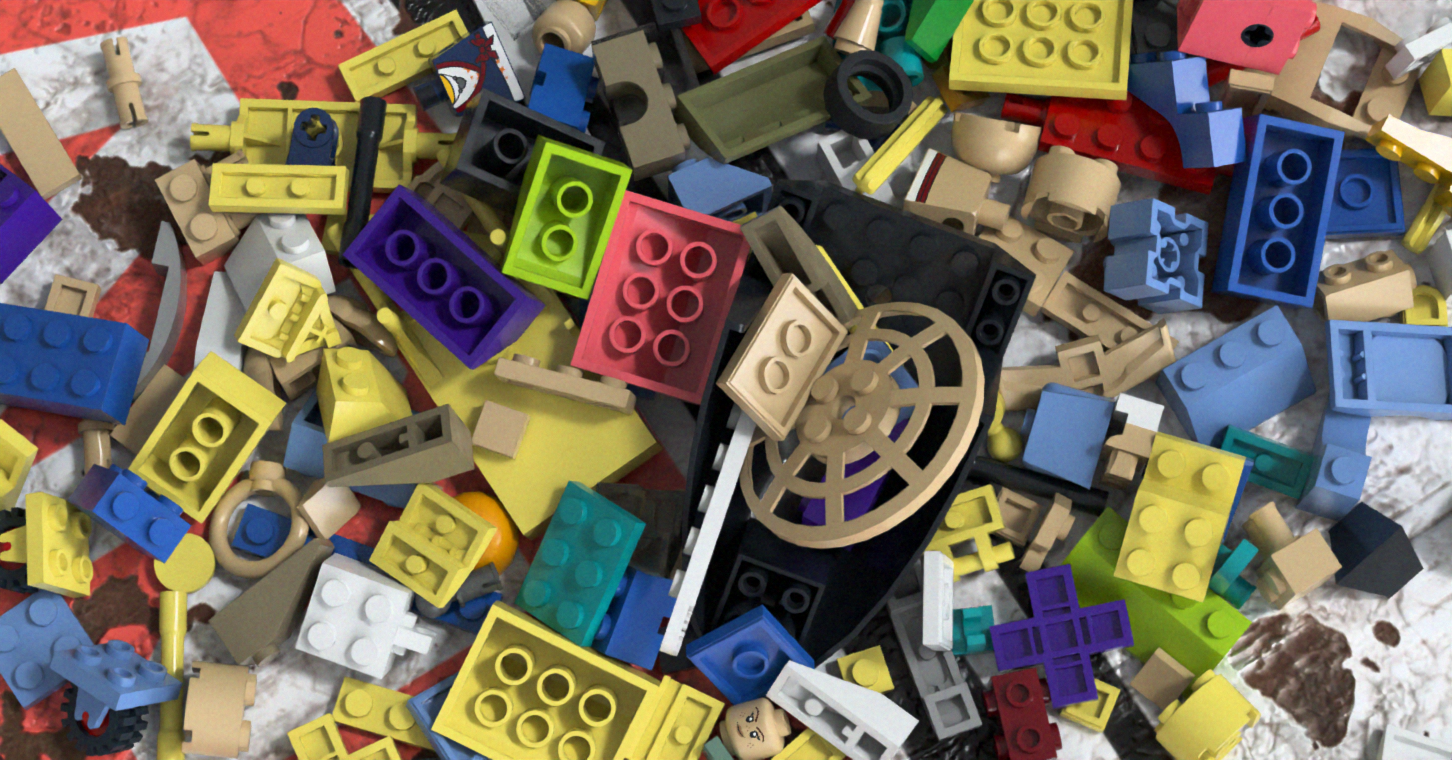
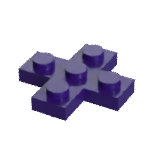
M1070 564L1026 572L1034 618L989 626L998 672L1003 673L1044 664L1053 709L1099 700L1089 655L1134 646L1125 599L1079 608Z

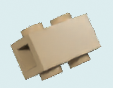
M1392 249L1370 253L1365 258L1346 264L1328 266L1319 272L1313 312L1324 326L1328 320L1367 322L1377 318L1394 316L1400 311L1414 307L1412 289L1417 286L1414 270L1409 263L1404 264Z

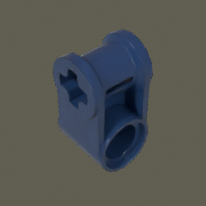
M308 108L296 117L290 152L285 165L335 166L339 128L328 113L319 108ZM317 121H320L327 130L325 134H318L316 141H314L307 133V129L315 128Z

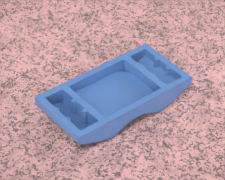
M1328 320L1325 322L1331 410L1366 417L1406 415L1420 416L1436 421L1452 420V327Z

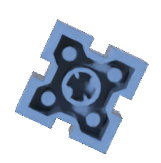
M1155 198L1111 205L1108 240L1115 246L1114 255L1106 256L1103 261L1105 269L1104 291L1124 300L1137 299L1138 306L1158 314L1202 308L1205 274L1198 271L1199 258L1206 257L1209 223L1188 213L1175 215V207Z

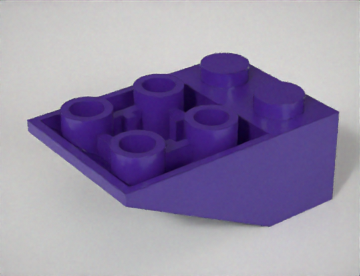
M1 164L0 284L10 276L63 220L35 189Z

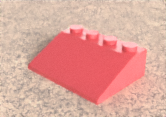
M626 190L606 246L570 365L700 406L724 324L751 251V247L740 229L741 225Z

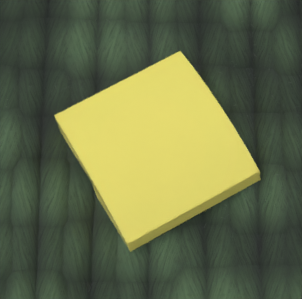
M418 483L399 521H389L369 561L437 608H443L472 572L498 528L433 484Z

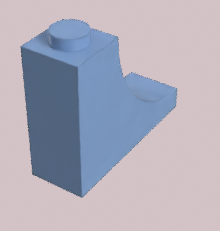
M1330 390L1311 454L1314 455V461L1295 508L1339 522L1360 500L1372 459V457L1366 455V442L1371 417L1331 410Z

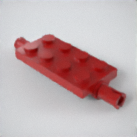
M1127 91L1126 100L1051 96V98H1046L1045 102L1013 93H1006L1000 118L1041 127L1039 151L1049 153L1052 146H1065L1072 149L1079 156L1092 160L1106 159L1112 161L1117 165L1120 172L1208 195L1213 187L1214 178H1217L1218 174L1228 177L1233 175L1234 164L1218 167L1183 168L1180 144L1170 122L1129 91Z

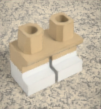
M1120 392L1115 401L1108 426L1118 429V433L1106 441L1099 456V460L1105 462L1099 481L1100 484L1122 491L1126 490L1128 483H1131L1134 472H1139L1149 459L1163 413V405Z

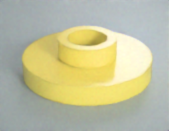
M191 533L185 534L165 563L154 559V569L159 581L170 591H184L187 594L204 588L211 581L216 568V558L211 546L200 536Z

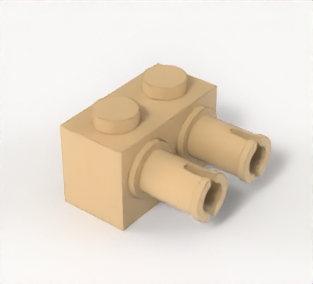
M239 149L236 153L217 163L249 164V161L243 150ZM193 159L155 179L195 258L203 265H206L233 251L241 240L239 237L241 234L240 229L250 225L257 215L263 213L212 212L208 206L212 165L206 168L204 164L201 166Z
M1270 502L1248 517L1249 520L1243 523L1241 527L1245 530L1254 546L1259 549L1258 552L1263 558L1260 562L1261 566L1255 572L1259 578L1256 580L1257 588L1263 598L1269 604L1274 602L1280 611L1325 584L1342 566L1317 528L1302 537L1299 535L1294 536L1276 509L1275 503Z

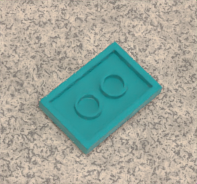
M569 481L514 603L578 646L591 647L594 636L607 612L646 523L581 482Z

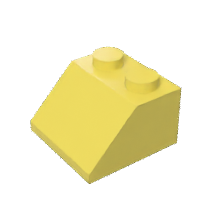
M342 347L340 349L323 348L316 395L327 443L412 416L406 389L369 350H359L353 347Z

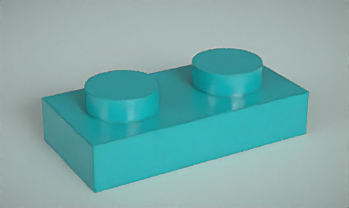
M1230 424L1220 446L1221 450L1254 459V464L1247 481L1296 499L1300 498L1314 461L1313 454Z

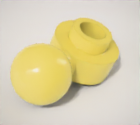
M998 392L995 418L987 433L989 436L987 449L995 460L1011 462L1020 455L1023 441L1015 429L1004 427L1001 423L1005 414V401Z

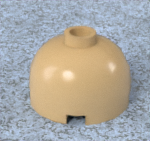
M954 112L951 128V145L954 155L959 161L989 173L992 177V182L1000 183L1001 175L1017 174L1026 169L1034 159L1042 128Z

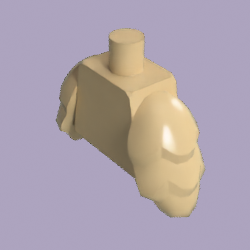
M327 295L335 327L342 342L330 347L331 349H340L342 347L359 349L357 345L359 344L375 353L395 357L398 346L392 333L378 321L376 314L368 311L364 303L345 295ZM324 345L299 354L295 357V361L289 363L286 362L283 356L275 358L248 347L243 361V373L280 399H282V386L286 395L292 401L317 385L323 348L328 347ZM283 409L269 428V431H283Z

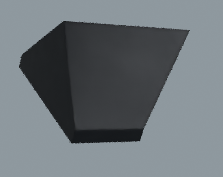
M1360 502L1328 531L1331 550L1342 566L1334 574L1336 585L1386 596L1390 599L1424 569L1403 527L1364 502Z

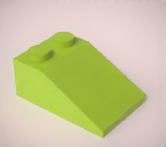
M538 135L523 178L501 272L588 300L633 170L622 162Z

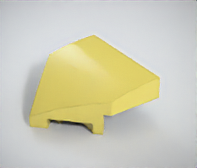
M276 257L234 334L237 342L275 358L283 356L287 363L295 361V357L299 354L324 345L330 348L342 343L330 311L327 294L322 288L318 277Z

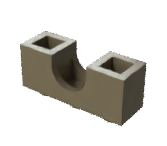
M641 30L593 45V62L606 100L621 96H632L642 101L647 108L646 113L641 119L620 127L621 144L629 167L633 170L632 176L634 181L670 171L678 164L684 162L685 150L691 149V144L684 123L676 125L671 110L677 108L672 87L669 82L662 84L657 69L663 68V64L656 43L648 44L644 31Z

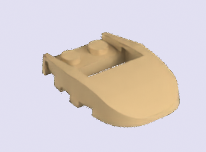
M1312 0V2L1317 4L1316 15L1320 21L1321 29L1300 41L1295 57L1287 59L1280 74L1277 75L1251 68H1246L1243 71L1275 76L1273 91L1264 107L1268 111L1275 109L1292 119V121L1345 132L1344 142L1350 143L1353 137L1365 140L1372 125L1388 115L1400 120L1421 67L1394 80L1385 65L1396 55L1397 51L1394 47L1403 40L1401 37L1373 18ZM1341 26L1374 39L1373 42L1381 47L1352 117L1310 98Z

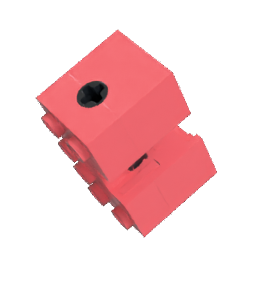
M1179 0L1177 3L1178 51L1279 75L1287 59L1295 57L1303 30L1311 28L1315 20L1317 4L1312 2V0Z

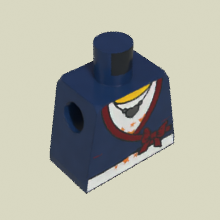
M484 21L431 56L428 62L435 77L413 87L415 96L423 111L446 101L452 115L455 117L463 116L466 105L483 88L514 102L526 99L492 21Z

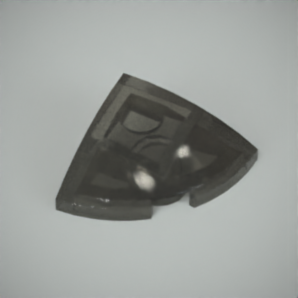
M597 482L596 492L646 523L628 565L646 575L668 579L682 548V513L685 491L645 489L637 484Z

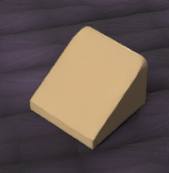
M321 478L312 482L297 509L317 538L329 539L358 512L361 504L349 486L328 487L325 484V478Z

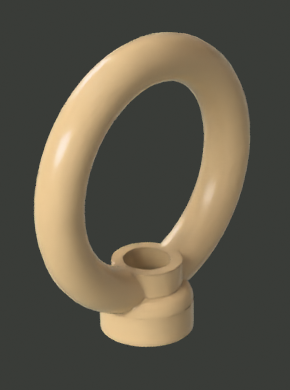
M262 460L251 462L249 478L240 481L230 488L220 499L213 512L209 526L210 546L218 563L235 576L245 579H261L304 546L309 525L297 509L304 496L292 482L285 479L287 468L282 464ZM252 495L263 497L280 496L286 501L291 512V528L284 544L273 555L262 560L247 561L238 557L231 550L227 538L228 524L234 510L241 502Z

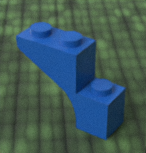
M1178 50L1159 52L1160 59H1157L1156 51L1130 54L1131 63H1129L1127 91L1163 115L1170 122L1180 144L1183 168L1218 167L1247 161L1242 108H1223L1222 100L1210 101L1205 57H1187L1186 53L1179 52Z

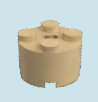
M1052 146L1049 153L1039 157L1034 164L1021 209L1022 217L1026 221L1029 215L1035 220L1034 229L1046 236L1061 241L1081 243L1083 236L1095 235L1093 242L1104 239L1109 229L1111 205L1116 204L1121 187L1117 176V165L1106 159L1092 160L1076 155L1072 149L1065 146Z
M193 661L192 671L193 673H200L199 678L190 677L183 730H186L185 736L192 737V742H182V753L238 759L239 751H249L252 725L251 721L243 720L245 706H254L257 675L249 674V666Z

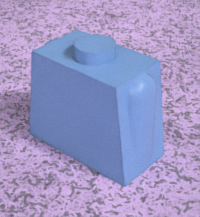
M1054 382L1045 384L1042 387L1036 410L1027 408L1020 434L1028 436L1022 455L1023 465L1030 470L1074 482L1090 489L1115 406V398L1096 395Z

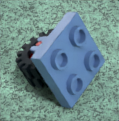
M109 640L108 643L92 646L78 645L74 649L55 651L50 665V669L70 681L73 687L65 689L63 694L65 698L69 699V702L61 703V711L68 713V718L61 719L62 726H70L71 731L66 734L69 741L78 740L75 748L80 752L86 751L88 756H103L135 747L133 743L140 742L143 738L139 731L146 730L148 725L147 721L141 719L142 715L149 714L148 706L145 705L178 699L183 684L168 674L165 666L146 660L134 652L135 648L131 644L121 640Z

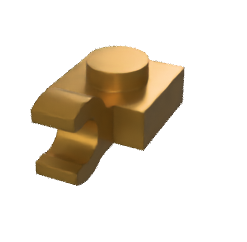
M952 38L936 62L929 63L921 56L923 63L928 68L936 69L931 76L951 112L981 106L991 97L988 92L949 89Z

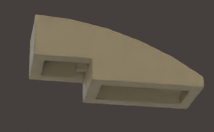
M781 205L740 226L743 235L773 287L781 274L793 273L842 325L852 320L858 309L844 285L813 241Z

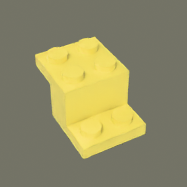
M1157 431L1144 478L1137 490L1114 576L1204 602L1246 457Z

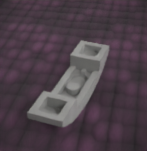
M161 221L151 263L157 274L165 276L166 280L149 352L146 351L132 403L138 399L164 364H168L179 340L186 311L187 272L185 259L175 230L170 222Z
M918 559L885 605L921 703L938 741L978 728L982 726V722L967 682L963 681L952 649L951 651H934L923 645L924 569L920 559Z

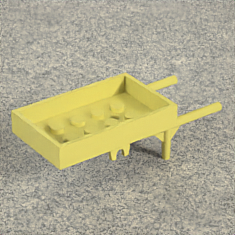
M450 146L443 148L436 154V158L443 168H445L451 151ZM461 193L490 235V240L495 246L486 253L502 266L510 235L509 231L491 205ZM341 223L331 226L326 231L327 236L338 252L343 228ZM349 268L378 310V321L392 333L396 340V345L436 405L439 407L449 404L471 431V439L486 400L531 416L516 459L472 445L474 462L522 534L530 540H534L547 530L569 481H579L600 494L663 450L635 407L633 414L629 415L504 383L494 375L499 357L512 360L514 354H521L540 360V368L556 371L557 365H565L583 371L582 378L595 382L600 381L602 375L570 365L581 327L554 289L515 277L546 306L516 342L472 370L405 310L400 312L393 300L359 269Z

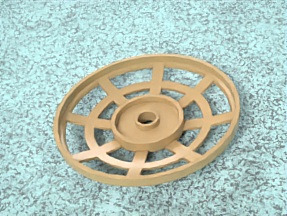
M911 302L876 304L857 310L852 320L843 324L847 330L857 325L855 333L846 335L837 350L839 351L849 346L845 362L834 367L813 383L811 396L791 430L796 428L800 444L784 464L779 454L778 442L773 441L756 424L739 474L740 486L746 503L756 518L779 538L798 546L818 549L843 547L868 540L893 528L914 514L936 494L953 474L967 452L978 427L984 403L985 378L982 361L974 342L954 319L942 311L927 305ZM897 315L924 316L935 322L912 338L895 330L874 329L879 318ZM946 334L953 340L960 357L962 387H935L933 366L928 354L924 351L925 347ZM869 341L888 342L899 346L879 363L863 360ZM912 357L917 368L919 386L917 388L900 389L896 380L890 374ZM932 405H958L956 417L946 439L934 458L922 470L906 453L912 448L923 431ZM852 406H855L854 408L850 409L844 416V419H842V416L846 412V410H848ZM915 406L907 426L894 443L888 438V435L897 422L901 407ZM765 440L766 458L775 478L760 501L753 489L751 469L754 445ZM873 451L881 456L864 470L844 478L845 464L858 461ZM811 455L818 461L827 464L826 482H809L795 477V475ZM892 468L909 484L898 495L877 509L844 522V495L851 494L870 485ZM787 488L791 492L806 498L825 499L826 525L807 526L794 524L777 517L772 512Z

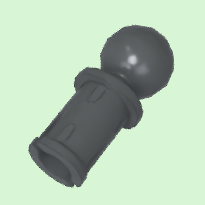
M490 562L488 565L472 570L458 591L443 608H437L416 594L415 603L417 609L423 615L430 618L440 617L447 612L454 601L458 600L462 609L465 608V602L497 590H503L494 563Z

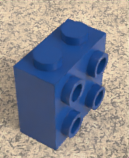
M113 463L109 469L93 464L67 500L136 551L163 563L167 561L192 526L179 517L184 511L179 505L162 494L158 496L150 490L145 492L144 489L148 485L146 481L126 468L123 470Z

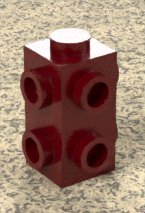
M1036 667L992 676L987 683L988 690L982 691V697L987 717H995L999 734L993 735V745L997 760H1056V750L1062 749V741L1057 723L1049 724L1045 706L1051 705V696L1046 678H1038Z

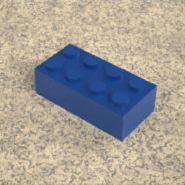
M1264 114L1243 118L1247 161L1234 164L1211 292L1294 310L1313 308L1345 132Z
M0 303V404L125 425L149 339L127 323Z

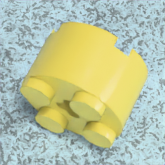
M1209 669L1192 685L1191 689L1194 692L1183 704L1176 699L1158 717L1161 722L1154 729L1157 733L1156 740L1176 760H1222L1243 739L1239 730L1245 724L1252 729L1261 717V713L1222 674L1216 675Z

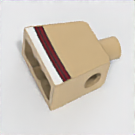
M928 148L904 199L903 209L974 235L979 224L1003 231L1009 217L1011 205L988 199L992 177L989 173Z

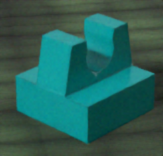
M992 605L953 609L952 652L954 657L995 653L989 626H994Z

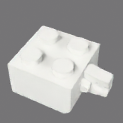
M334 553L322 562L295 648L382 679L392 669L396 654L404 656L407 649L426 655L429 654L433 649L438 632L415 623L417 615L410 612L416 595L413 590L380 568Z

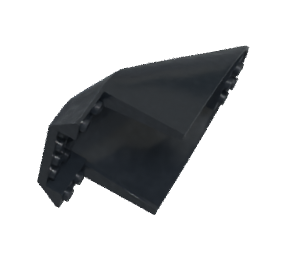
M778 179L766 212L781 205L813 243L823 247L864 308L877 304L869 299L867 290L874 285H883L892 294V299L887 303H920L942 311L954 319L974 342L982 361L985 378L984 403L978 427L967 452L953 474L936 494L914 514L879 535L855 543L851 552L842 547L818 549L798 546L779 538L764 526L746 503L740 486V478L738 477L690 617V623L697 637L700 638L763 604L813 658L816 668L854 639L893 596L931 542L959 494L995 418L1003 357L1035 281L1036 274L996 243L869 196L860 195L855 191L831 182ZM753 250L724 324L702 396L691 446L682 513V571L685 572L687 571L691 556L684 554L683 551L691 527L701 529L706 513L697 511L705 486L707 484L715 487L720 471L712 469L720 443L730 445L734 433L733 429L726 427L734 401L716 382L774 288ZM897 315L879 318L876 326L878 329L895 330L912 338L935 322L924 316ZM946 334L925 347L924 351L928 354L933 366L935 387H962L960 357L953 340ZM889 343L893 351L899 347ZM849 346L837 351L832 360L843 354ZM911 357L903 365L919 386L917 368ZM932 405L923 431L912 448L906 453L922 470L934 458L946 439L956 417L958 405ZM796 428L789 431L784 441H777L783 464L800 444ZM765 440L754 445L751 469L753 489L760 501L775 478L766 458ZM811 455L795 477L809 482L820 483L823 476L826 475L827 464L818 461ZM895 470L891 473L873 510L898 495L909 485ZM786 488L772 513L781 519L802 525L803 512L799 511L798 508L803 496L795 494Z

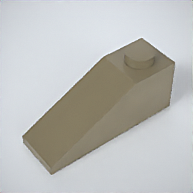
M449 404L322 445L325 484L328 487L433 483L475 469L471 431Z
M314 538L208 620L238 665L256 664L258 667H261L280 654L281 651L278 646L290 638L314 590L322 562L330 557L335 547L330 539Z

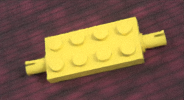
M240 98L239 116L237 121L231 122V125L192 123L191 132H194V135H190L191 151L196 152L197 150L230 152L231 155L236 153L237 150L242 149L249 164L285 165L290 152L296 117L308 108H319L328 113L339 128L335 166L347 167L349 171L348 192H350L357 146L356 130L360 103ZM387 104L383 138L378 150L373 193H392L399 184L407 188L413 181L414 163H417L418 159H437L436 154L440 150L448 146L452 148L457 132H419V128H417L418 110L416 105ZM317 121L315 128H308L307 133L316 141L317 135L320 133L325 134L327 129L322 126L320 121Z

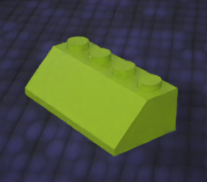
M1108 506L1061 565H1071L1079 608L1125 599L1134 646L1124 649L1145 665L1158 647H1160L1193 673L1195 677L1181 693V696L1187 700L1194 692L1191 687L1195 681L1207 670H1214L1252 622L1209 587L1204 602H1199L1115 577L1114 572L1128 521Z

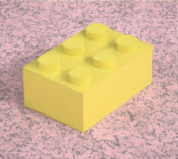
M210 351L194 369L128 470L148 483L147 487L175 502L185 513L202 524L225 494L286 405V402Z

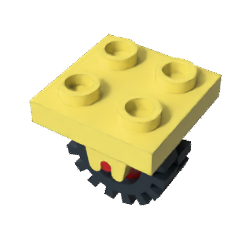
M44 492L25 494L26 509L11 507V511L5 509L0 511V588L23 594L25 592L31 594L39 592L38 588L72 598L90 596L93 566L89 558V536L92 532V523L88 515L67 500Z

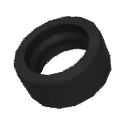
M860 50L847 55L827 78L823 91L825 108L834 123L850 135L860 139L873 140L890 134L910 111L914 97L911 81L904 69L891 57L877 51ZM850 76H861L873 81L882 89L887 97L889 112L887 114H875L863 109L854 101L850 94L847 79Z

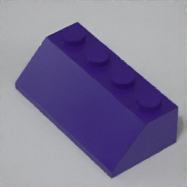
M400 184L342 254L472 370L516 342L546 306L514 276L502 273V266L423 196Z

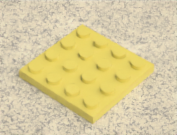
M974 0L953 34L949 89L1126 100L1133 0Z

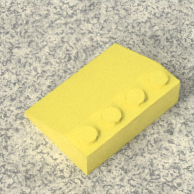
M496 600L431 730L492 760H624L660 687L661 681L614 657L605 655L593 647H580L547 624Z

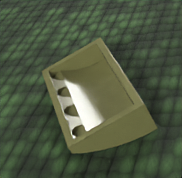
M821 36L678 95L676 99L677 108L674 109L673 118L677 124L684 123L689 138L707 155L722 164L729 163L832 119L825 108L823 91L827 78L843 59L833 49V46L825 36ZM850 76L847 79V84L854 101L860 106L870 103L873 96L857 76Z

